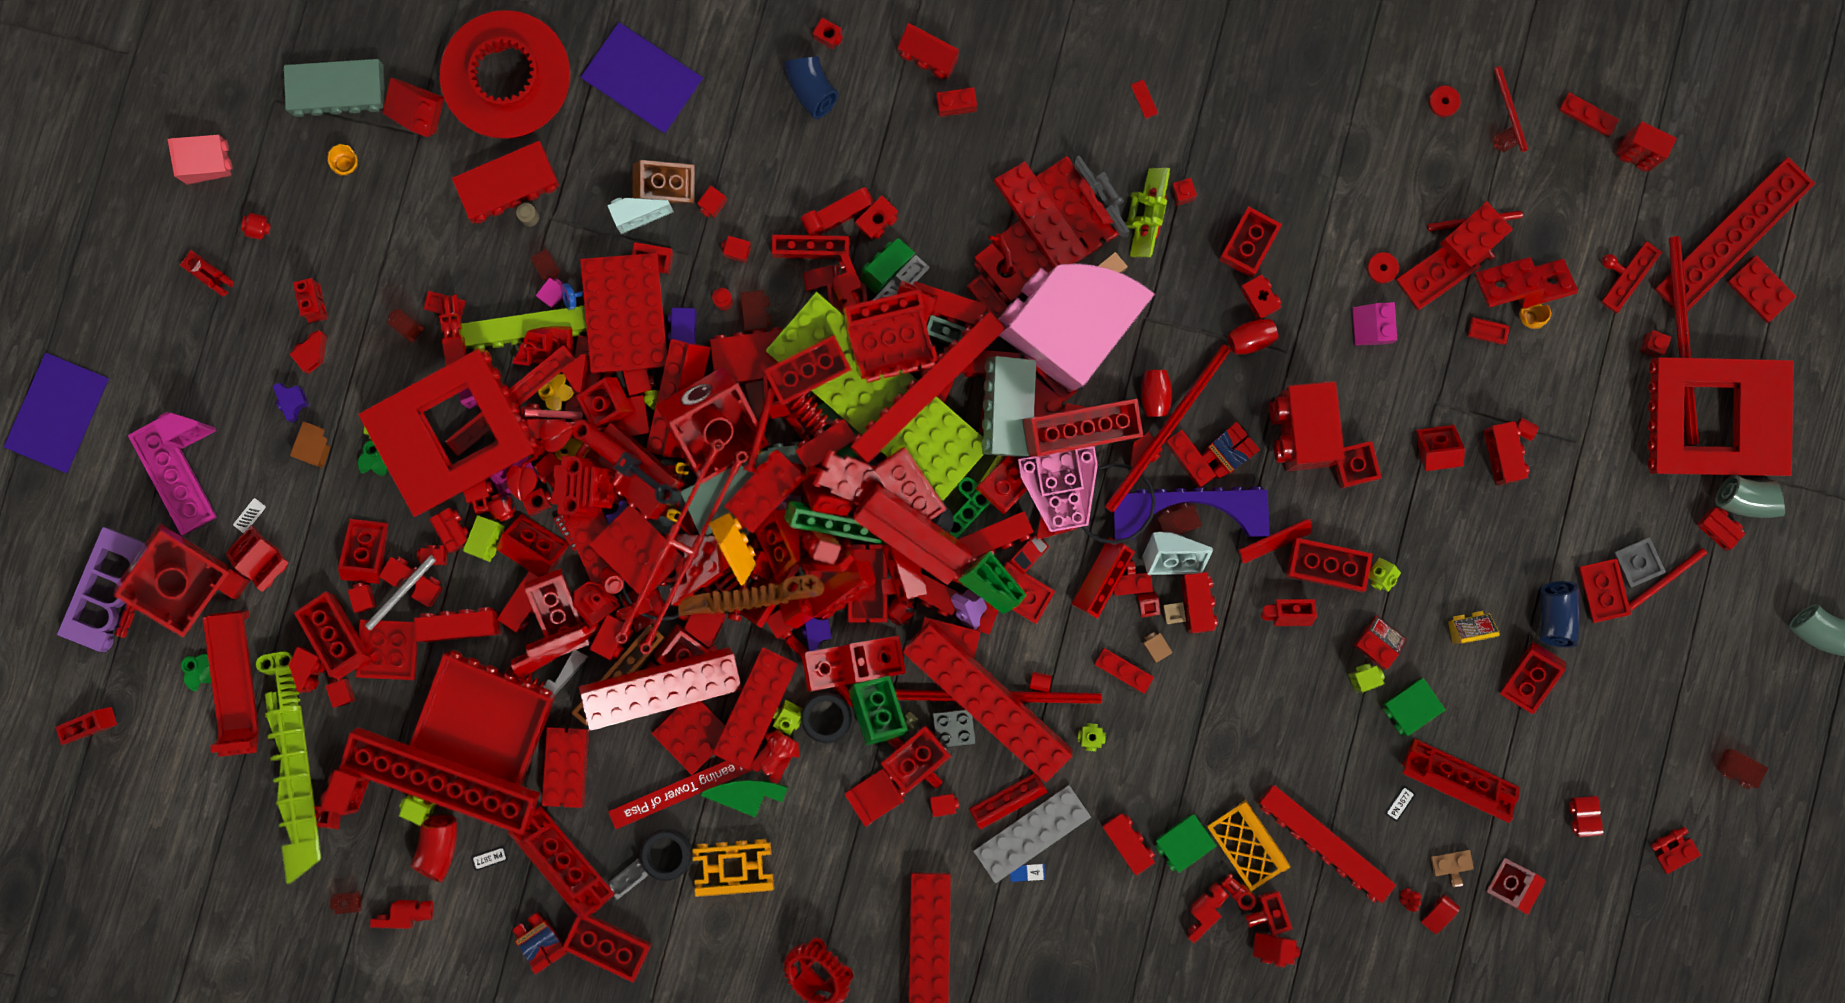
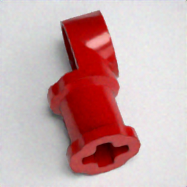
M1229 873L1219 886L1221 888L1224 887L1231 893V897L1242 909H1252L1256 902L1254 894L1245 885L1238 883L1233 878V874ZM1248 895L1252 898V903L1244 905L1241 902V898Z

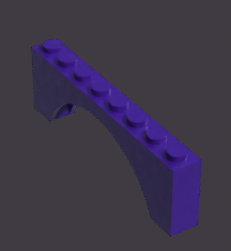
M1261 486L1251 487V490H1243V487H1232V491H1224L1223 487L1212 488L1213 491H1205V488H1194L1193 492H1186L1184 488L1174 489V492H1167V489H1155L1156 503L1154 514L1176 504L1200 503L1215 507L1228 514L1240 525L1247 538L1269 536L1268 490H1262ZM1146 489L1136 490V493H1128L1113 512L1114 540L1130 537L1140 530L1150 516L1152 499Z

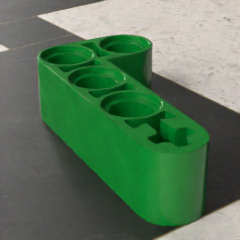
M968 477L963 478L958 486L959 492L968 501L953 516V523H958L961 528L958 533H950L956 539L989 504V500L983 505L977 504L975 499L978 495L982 494L976 489L978 484ZM964 482H969L972 484V490L965 492L961 485ZM965 509L973 511L974 515L971 519L964 518L962 513Z

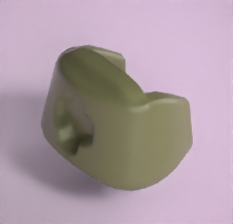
M907 712L903 716L907 731L910 729L914 730L913 725L918 721V718L913 713Z

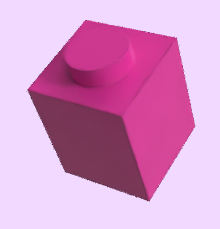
M549 278L536 296L555 310L563 299L561 285L564 283L557 278L555 281Z

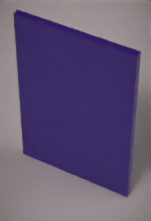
M618 23L582 74L581 79L665 134L691 95L696 91L703 77L623 24Z
M45 353L4 448L46 464L53 469L68 473L109 378L62 360L60 357L57 358Z

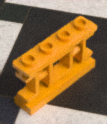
M757 839L755 843L747 844V840L735 841V845H728V842H718L713 847H708V843L697 844V848L692 849L693 861L703 860L704 879L695 880V897L774 890L773 873L763 874L762 855L772 854L771 842H766V839ZM765 848V851H757L758 861L747 862L746 852L738 853L740 849ZM726 851V854L718 855L719 864L708 865V855L700 856V853ZM742 857L743 876L725 877L723 858ZM758 869L759 879H767L766 882H740L748 880V870ZM719 872L720 882H728V885L702 887V884L709 883V873Z

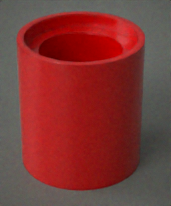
M1522 417L1516 423L1520 428L1521 437L1532 441L1537 434L1539 426Z
M1033 671L1029 688L1049 692L1052 675Z

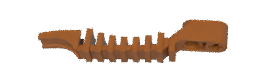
M814 575L788 578L779 585L769 584V588L760 586V590L755 587L752 588V591L748 589H742L743 592L733 590V594L729 591H723L724 595L715 591L713 596L710 593L693 595L692 597L688 596L678 606L679 616L701 613H725V611L734 612V610L740 611L743 608H760L763 605L767 607L770 604L780 605V602L785 604L788 603V600L821 595L824 591V584ZM797 584L796 591L791 592L792 586Z

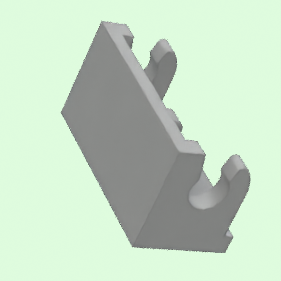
M638 858L608 882V886L615 893L614 896L617 900L648 876L641 865V860Z

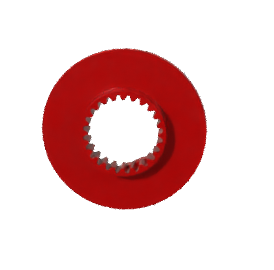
M494 11L470 20L451 38L441 60L440 85L449 109L467 128L492 138H515L541 128L558 113L569 90L570 64L561 40L544 22L529 14L518 11ZM510 47H513L515 50L519 49L530 62L529 66L532 70L530 72L532 78L528 79L530 85H525L526 91H519L518 97L512 95V100H509L508 97H505L504 101L500 97L496 100L492 95L489 97L477 82L479 80L476 76L478 74L476 67H480L478 60H484V56L510 49Z

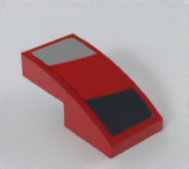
M1037 534L1009 561L1023 575L1050 547L1042 539L1037 540Z

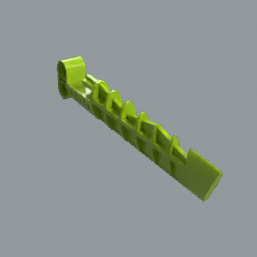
M277 652L260 656L256 661V667L267 675L276 674L278 697L277 692L265 694L267 705L265 718L268 719L273 733L268 735V739L275 738L281 754L270 759L271 761L281 760L280 777L273 779V782H279L276 805L279 806L284 823H280L279 827L286 826L292 844L282 846L286 883L290 884L321 859L302 709L298 705L300 699L297 697L299 692L296 690L289 664L283 665L284 659L289 657L291 661L293 655L288 652ZM267 661H270V667L265 670L264 664Z

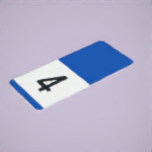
M1044 864L1020 866L1010 873L1011 882L1045 880Z

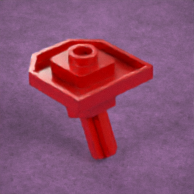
M588 581L573 593L572 606L591 628L620 606L610 593L605 590L603 585Z
M657 589L645 600H642L632 620L636 632L656 622V620L644 617L641 614L646 613L658 617L664 606ZM635 591L628 593L632 602L631 606H629L625 596L621 597L625 608L616 611V618L620 621L626 620L629 617L639 597Z

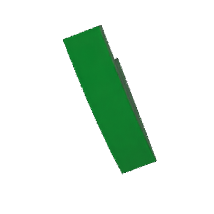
M743 780L710 788L702 792L701 796L756 817L764 796L783 802L789 787L768 781Z

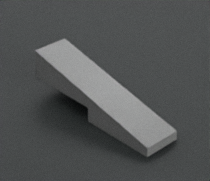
M915 255L873 300L897 295L902 281L913 284L930 267Z
M577 649L574 650L556 682L548 679L544 688L551 690L552 694L556 695L590 656Z

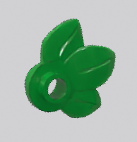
M369 440L364 444L363 454L358 458L359 470L364 474L372 469L376 474L385 476L388 469L377 448L375 453H371L370 449L375 445L372 440Z
M202 654L198 657L187 656L182 660L181 669L185 673L184 682L189 689L196 692L201 682L212 683L207 654ZM190 662L194 663L193 669L189 668Z

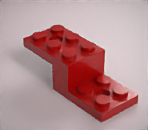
M1531 257L1475 273V278L1488 308L1519 300L1522 309L1574 295L1578 292V288L1564 259L1535 267ZM1553 278L1557 283L1551 284L1547 280ZM1503 282L1506 286L1499 288L1495 284Z
M899 636L801 653L808 692L886 676L906 674ZM882 653L887 655L886 663L881 659ZM821 664L826 666L825 674H822L820 671Z

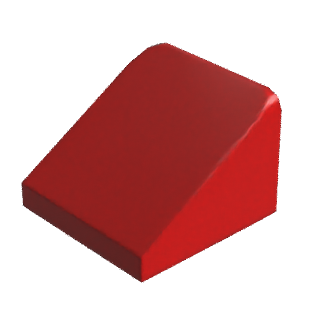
M1157 592L1138 594L1142 618L1160 615Z

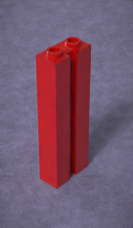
M879 484L874 487L854 512V521L947 585L957 579L960 574L958 570L963 566L966 567L972 559L971 549Z

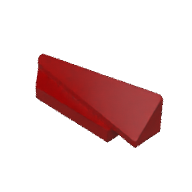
M585 621L526 645V654L511 659V667L521 679L596 635L601 627L597 623L591 628Z

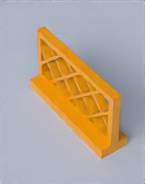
M1244 800L1238 806L1207 825L1250 891H1253L1280 872L1290 868V863L1247 800ZM1239 811L1243 817L1242 825L1230 823L1231 815ZM1219 823L1226 824V835L1217 834L1213 827ZM1229 825L1241 828L1239 838L1228 836ZM1243 828L1252 830L1254 833L1253 841L1241 839ZM1227 839L1238 841L1237 851L1227 849ZM1240 842L1252 844L1250 854L1239 852ZM1254 844L1263 846L1265 849L1264 857L1252 855ZM1238 855L1249 857L1247 868L1237 864ZM1251 858L1263 860L1261 870L1250 868ZM1265 861L1273 862L1278 869L1272 873L1263 871ZM1249 871L1260 873L1259 881L1253 885L1248 880Z

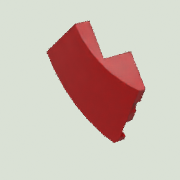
M550 326L529 330L519 347L517 355L513 359V364L530 366L532 363L541 364L563 345L573 354L572 327Z

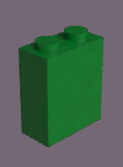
M1418 678L1382 703L1384 714L1388 719L1392 718L1395 723V730L1404 736H1409L1446 710L1424 678Z
M1191 813L1156 838L1155 842L1157 844L1154 847L1160 855L1165 854L1168 859L1166 864L1171 871L1176 870L1180 873L1217 845L1197 817Z

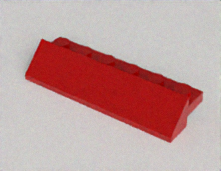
M671 339L656 405L704 378L711 347ZM656 407L646 449L649 452L660 454L664 457L684 459Z
M1413 739L1402 763V766H1404L1402 774L1510 823L1513 819L1515 804L1519 800V786L1420 740Z
M541 806L534 811L529 829L523 835L508 831V834L581 920L592 913L594 914L614 896L615 893Z

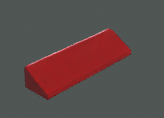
M1310 519L1303 520L1239 549L1237 553L1242 563L1245 564L1293 542L1295 538H1302L1311 534Z
M1033 773L971 807L969 811L979 829H983L1045 795L1047 790L1040 777Z

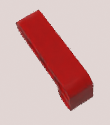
M864 187L818 212L813 210L806 213L800 218L801 223L808 235L820 236L865 212L875 202L868 189Z

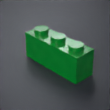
M899 238L893 243L890 241L884 247V252H878L873 257V262L871 264L867 262L861 269L863 273L859 280L875 294L890 282L915 254Z

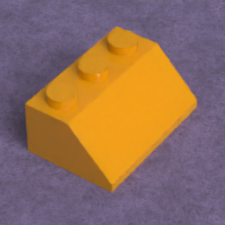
M727 513L708 524L740 585H743L756 565L753 556L756 554L751 545H746L749 541L744 531L739 532V529L742 527L737 518L732 519L730 513Z

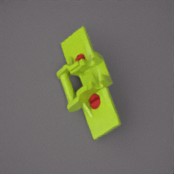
M1149 168L1144 192L1131 193L1132 201L1128 219L1125 222L1127 228L1135 229L1131 257H1151L1153 254L1155 240L1159 236L1167 204L1166 189L1170 175L1169 168ZM1139 202L1146 206L1144 216H1136Z

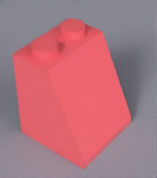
M220 135L168 139L174 176L186 185L231 176L232 162L227 156V151H229L228 142Z

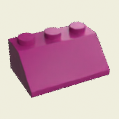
M169 412L158 416V420L153 422L163 443L182 449L216 432V429L212 426Z

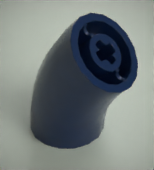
M807 57L785 61L784 65L789 83L800 104L814 119L824 117L835 105L839 94L825 76L820 58Z
M1571 581L1548 583L1541 588L1542 625L1540 640L1545 644L1555 647H1576L1578 645L1580 626L1579 586Z

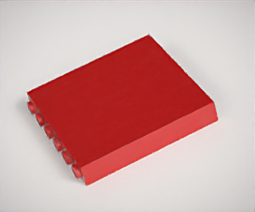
M448 651L443 654L409 746L522 786L556 695L552 694V691L547 688L533 686L534 684L530 681L518 680L511 673H501L494 666H484L477 659H467L460 652Z

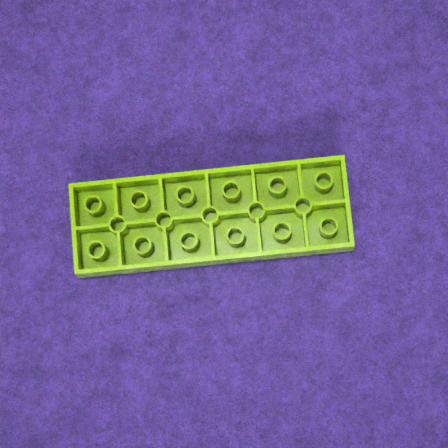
M816 292L766 351L778 362H781L835 335L852 370L811 391L863 435L867 431L865 427L872 420L876 422L881 418L878 414L886 406L890 409L895 404L893 400L900 393L904 395L908 391L906 387L914 379L918 380L910 373L903 374L901 370H899V375L884 379L883 375H880V380L867 383L866 379L862 380L855 364L847 333L845 316ZM937 397L881 450L889 457L902 447H905L942 502L984 455L981 446L983 437Z

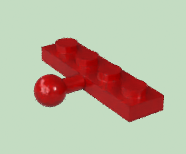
M1646 241L1626 268L1618 263L1615 255H1605L1602 259V265L1606 269H1614L1621 275L1601 303L1614 313H1618L1662 252Z

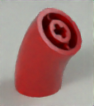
M433 815L420 825L418 846L409 865L418 873L439 883H443L454 856L457 841L456 817L452 815Z

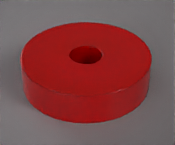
M1450 86L1438 87L1429 98L1431 111L1439 117L1453 115L1461 103L1459 93ZM1442 99H1446L1448 103L1443 104Z
M1389 253L1374 255L1367 265L1369 277L1379 284L1391 282L1399 271L1398 261ZM1384 265L1386 267V271H1382L1380 269V266Z

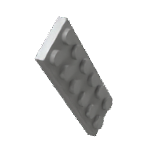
M1068 785L973 851L996 884L1087 821L1091 816L1070 785Z

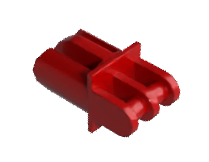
M728 567L721 577L710 583L702 591L710 593L712 596L713 592L719 590L722 593L723 591L730 592L739 584V581L737 579L728 588L723 589L736 577L732 573L723 582L718 584L720 580L730 573L731 568ZM713 584L717 587L714 591L710 589Z

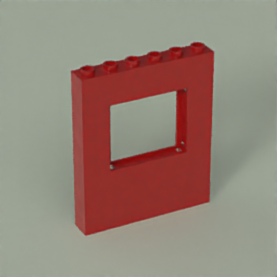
M484 348L469 353L358 414L414 517L425 513L539 451L536 439L533 436L531 437L528 432L529 426L527 422L521 419L519 415L518 405L512 402L509 397L511 393L508 387L502 384L500 380L501 374L496 367H493L491 363L492 357ZM469 388L497 441L452 465L423 412Z
M1652 358L1649 364L1651 381L1648 387L1651 393V400L1648 404L1650 420L1648 422V430L1650 431L1648 450H1650V458L1647 461L1649 474L1792 476L1794 360ZM1685 387L1734 388L1733 447L1684 446Z

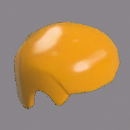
M338 144L333 146L328 152V164L336 174L346 176L353 173L357 168V155L350 146Z
M1539 304L1525 309L1521 307L1519 317L1526 327L1539 329L1550 320L1552 313L1548 305Z

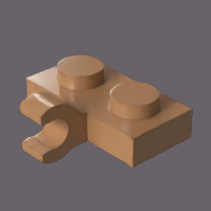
M1470 850L1430 857L1434 876L1450 874L1452 887L1463 886L1459 872L1474 869Z

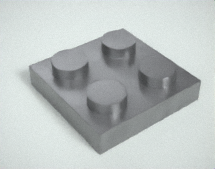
M1650 537L1613 552L1615 559H1618L1620 570L1628 588L1666 573Z

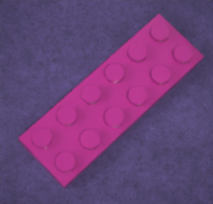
M153 422L128 435L182 536L217 518L181 448L163 443Z

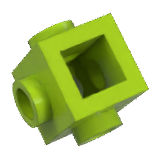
M1379 558L1375 565L1370 568L1368 579L1372 582L1371 586L1379 591L1383 589L1389 592L1396 584L1401 572L1394 564Z
M785 700L781 708H777L773 716V727L782 733L790 735L793 729L797 730L801 723L802 708Z
M1087 723V727L1082 726V729L1078 730L1077 742H1080V746H1084L1087 751H1096V748H1101V744H1105L1106 732H1102L1103 728H1098V724ZM1090 734H1095L1096 739L1094 741L1089 740Z

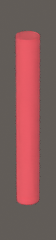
M524 409V417L582 419L583 412Z

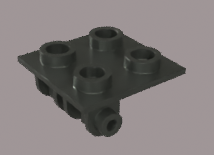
M965 709L933 713L935 734L944 747L975 744L973 717Z

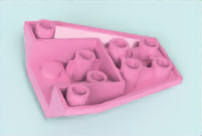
M1094 446L1040 457L1018 459L1021 479L1050 532L1089 525L1098 466Z

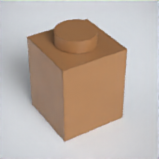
M1155 632L1145 637L1146 641L1142 643L1154 663L1173 653L1161 633L1157 635Z

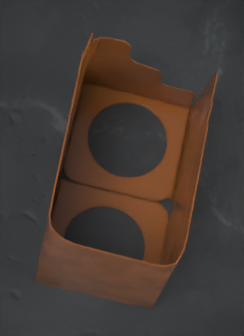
M302 422L290 456L323 468L331 448L326 445L327 438L323 437L325 430L319 426Z

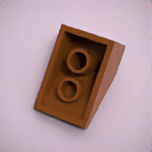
M645 160L633 163V199L668 200L669 203H694V165Z

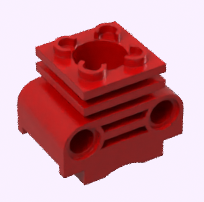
M562 456L561 466L554 465L555 487L552 493L551 504L558 505L557 514L592 517L597 513L598 508L612 509L614 495L611 481L615 476L614 470L601 468L600 463L594 459Z

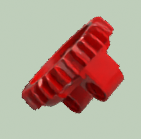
M818 937L813 938L807 945L805 943L801 946L798 944L788 953L783 963L785 966L783 971L786 972L784 977L788 978L787 984H791V990H795L797 992L796 995L799 994L802 1000L805 999L808 1003H842L848 996L847 993L850 991L848 986L854 974L851 968L842 966L843 963H840L837 959L838 957L832 955L831 951H826L825 942ZM798 960L802 970L799 974L796 965L794 966ZM814 962L820 963L830 973L831 976L825 982L810 967ZM818 990L828 991L831 993V995L828 998H826V996L815 994Z

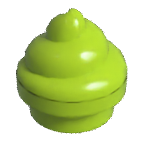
M659 390L645 392L644 401L652 410L656 408Z

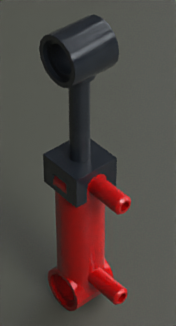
M577 421L573 425V436L583 442L575 456L583 458L590 447L609 461L618 471L611 481L612 485L618 486L624 476L632 477L635 474L656 490L655 497L659 503L675 505L679 502L681 493L677 487L667 484L661 485L638 468L642 460L634 454L628 453L598 430L594 424L586 421ZM586 427L587 432L583 435V430ZM669 490L670 497L666 499V493Z

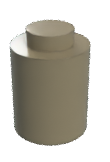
M523 203L517 208L516 215L525 226L537 224L539 214L531 204Z

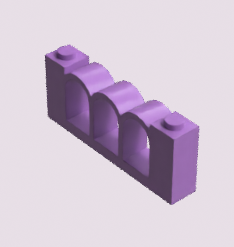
M102 527L57 635L99 652H107L112 647L114 634L110 632L117 627L120 619L117 608L126 603L119 598L113 603H108L90 596L97 576L111 580L116 584L121 579L100 570L108 550L124 556L131 565L145 545V542L110 528ZM87 601L100 605L108 611L109 621L106 626L97 628L79 620Z

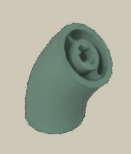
M1732 475L1722 483L1716 493V505L1728 512L1753 518L1785 516L1784 499L1777 481H1752L1738 475Z
M1814 604L1801 611L1790 622L1789 629L1807 644L1830 654L1845 656V619L1833 616L1818 604Z

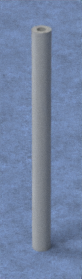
M430 555L365 625L367 629L372 630L436 561L433 556Z

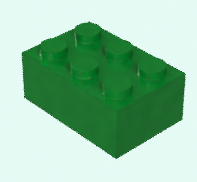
M890 676L852 686L849 694L866 746L901 737L907 731Z

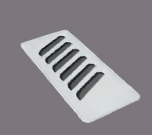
M254 498L233 525L244 533L266 507Z

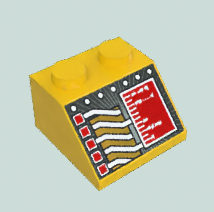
M1483 611L1474 612L1472 617L1465 618V615L1453 616V621H1448L1453 644L1500 636L1491 614H1484Z

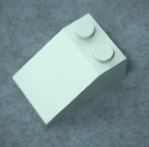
M617 198L608 205L616 227L621 234L674 212L668 200Z
M1157 532L1152 534L1142 557L1148 575L1197 574L1203 572L1213 549L1174 533Z

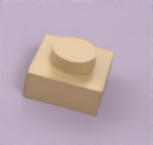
M1183 602L1163 605L1166 625L1186 621Z

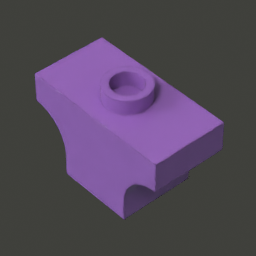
M969 589L962 595L955 593L951 600L957 612V617L960 619L961 624L976 630L980 626L981 615L987 609L984 599Z

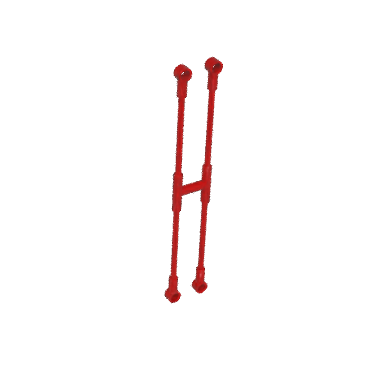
M720 439L712 440V448L705 460L706 463L676 523L673 524L629 617L626 618L620 631L615 633V639L618 643L623 644L627 641V633L633 623L632 620L670 547L672 546L687 553L688 555L682 565L683 568L653 628L650 629L645 640L639 644V650L643 654L651 652V644L657 634V629L704 540L703 537L709 527L708 523L712 521L734 475L737 474L741 464L748 458L747 453L743 450H738L735 453V461L729 471L730 474L692 547L675 540L680 524L710 464L713 463L718 451L724 448V443ZM716 442H720V446L718 448H715ZM743 453L744 458L740 460L738 456ZM620 634L624 635L622 640H618ZM648 645L647 650H642V647Z

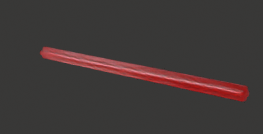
M1672 236L1668 240L1679 358H1691L1681 241L1679 236ZM1685 387L1684 414L1687 444L1697 445L1699 444L1694 387Z
M1223 344L1108 501L1105 507L1109 511L1114 512L1230 353L1231 348Z
M791 635L786 640V643L801 658V653L810 652L794 635ZM821 664L820 671L822 674H825L826 666ZM845 685L832 687L854 709L849 689ZM898 737L886 740L895 750H898L904 744ZM934 772L926 778L936 789L942 784V780Z
M895 690L898 700L955 701L944 690ZM1011 692L1021 702L1102 703L1101 693Z

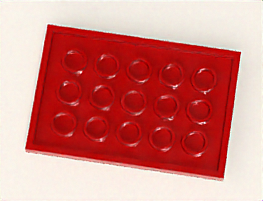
M657 253L580 259L591 374L665 368L667 348Z

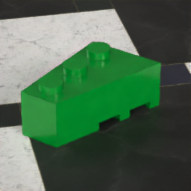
M991 551L976 559L958 579V581L1002 614L1017 607L1027 596Z

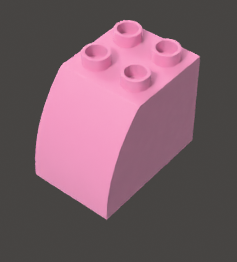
M1081 264L1058 265L1049 273L1040 268L1021 289V292L1028 296L1026 301L1023 303L1017 298L999 317V322L1006 328L999 336L1028 360H1036L1038 368L1058 382L1068 392H1072L1084 386L1154 296V293L1139 282L1121 273L1097 266Z

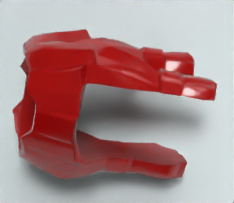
M780 730L764 735L768 744L750 765L751 769L756 772L761 769L766 775L772 774L769 779L776 784L780 782L791 758H800L798 742L785 736Z

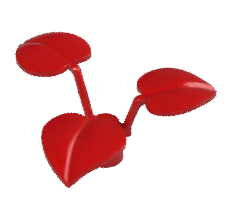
M556 419L547 420L542 424L539 431L542 440H536L539 451L532 454L533 457L525 461L521 467L512 466L507 473L506 481L508 488L517 499L524 500L537 484L535 471L529 467L525 468V466L538 459V456H544L548 452H557L562 449L570 439L574 426Z

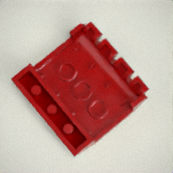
M920 289L844 307L847 333L855 364L862 380L866 379L867 383L880 380V375H883L884 379L899 375V370L905 374L918 371V366L921 369L935 366L937 354L935 347L931 345Z

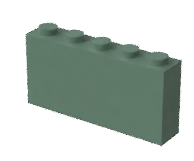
M379 59L284 65L286 111L292 114V116L301 117L307 113L322 115L323 112L341 114V111L359 113L360 110L377 112L379 109L384 108L383 64Z
M999 356L986 358L985 400L983 402L984 420L982 422L983 440L981 443L983 454L1029 457L1023 419L1034 417L1036 360Z
M765 451L758 455L755 468L768 460L770 451ZM748 460L741 464L737 474L734 475L712 521L727 513H730L732 519L736 518L724 506L755 474L743 470L744 465L748 464ZM730 469L721 472L703 484L701 483L688 508L699 534L730 474ZM694 486L681 491L685 503ZM710 526L705 533L706 536L713 534Z

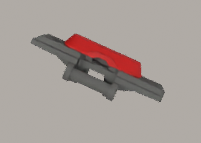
M1077 156L1074 168L1081 177L1078 183L1079 189L1103 224L1112 223L1118 234L1126 238L1130 231L1120 217L1118 207L1124 202L1123 198L1117 194L1105 172L1097 176L1088 169L1081 157ZM1103 190L1107 191V193L1111 197L1110 199L1106 198V196L1102 192Z

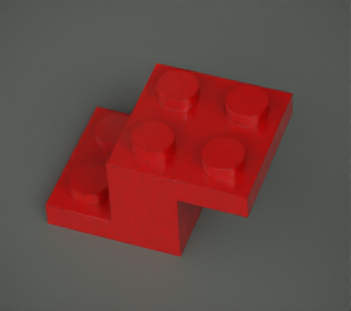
M252 525L225 553L233 567L252 580L256 588L262 592L272 585L277 575L282 573L288 564L280 549L262 537L259 531Z

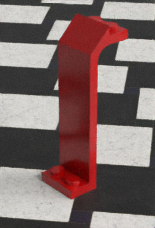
M249 610L213 613L203 617L218 726V739L210 747L211 753L217 752L218 757L257 753L259 723L245 627V619L250 617Z

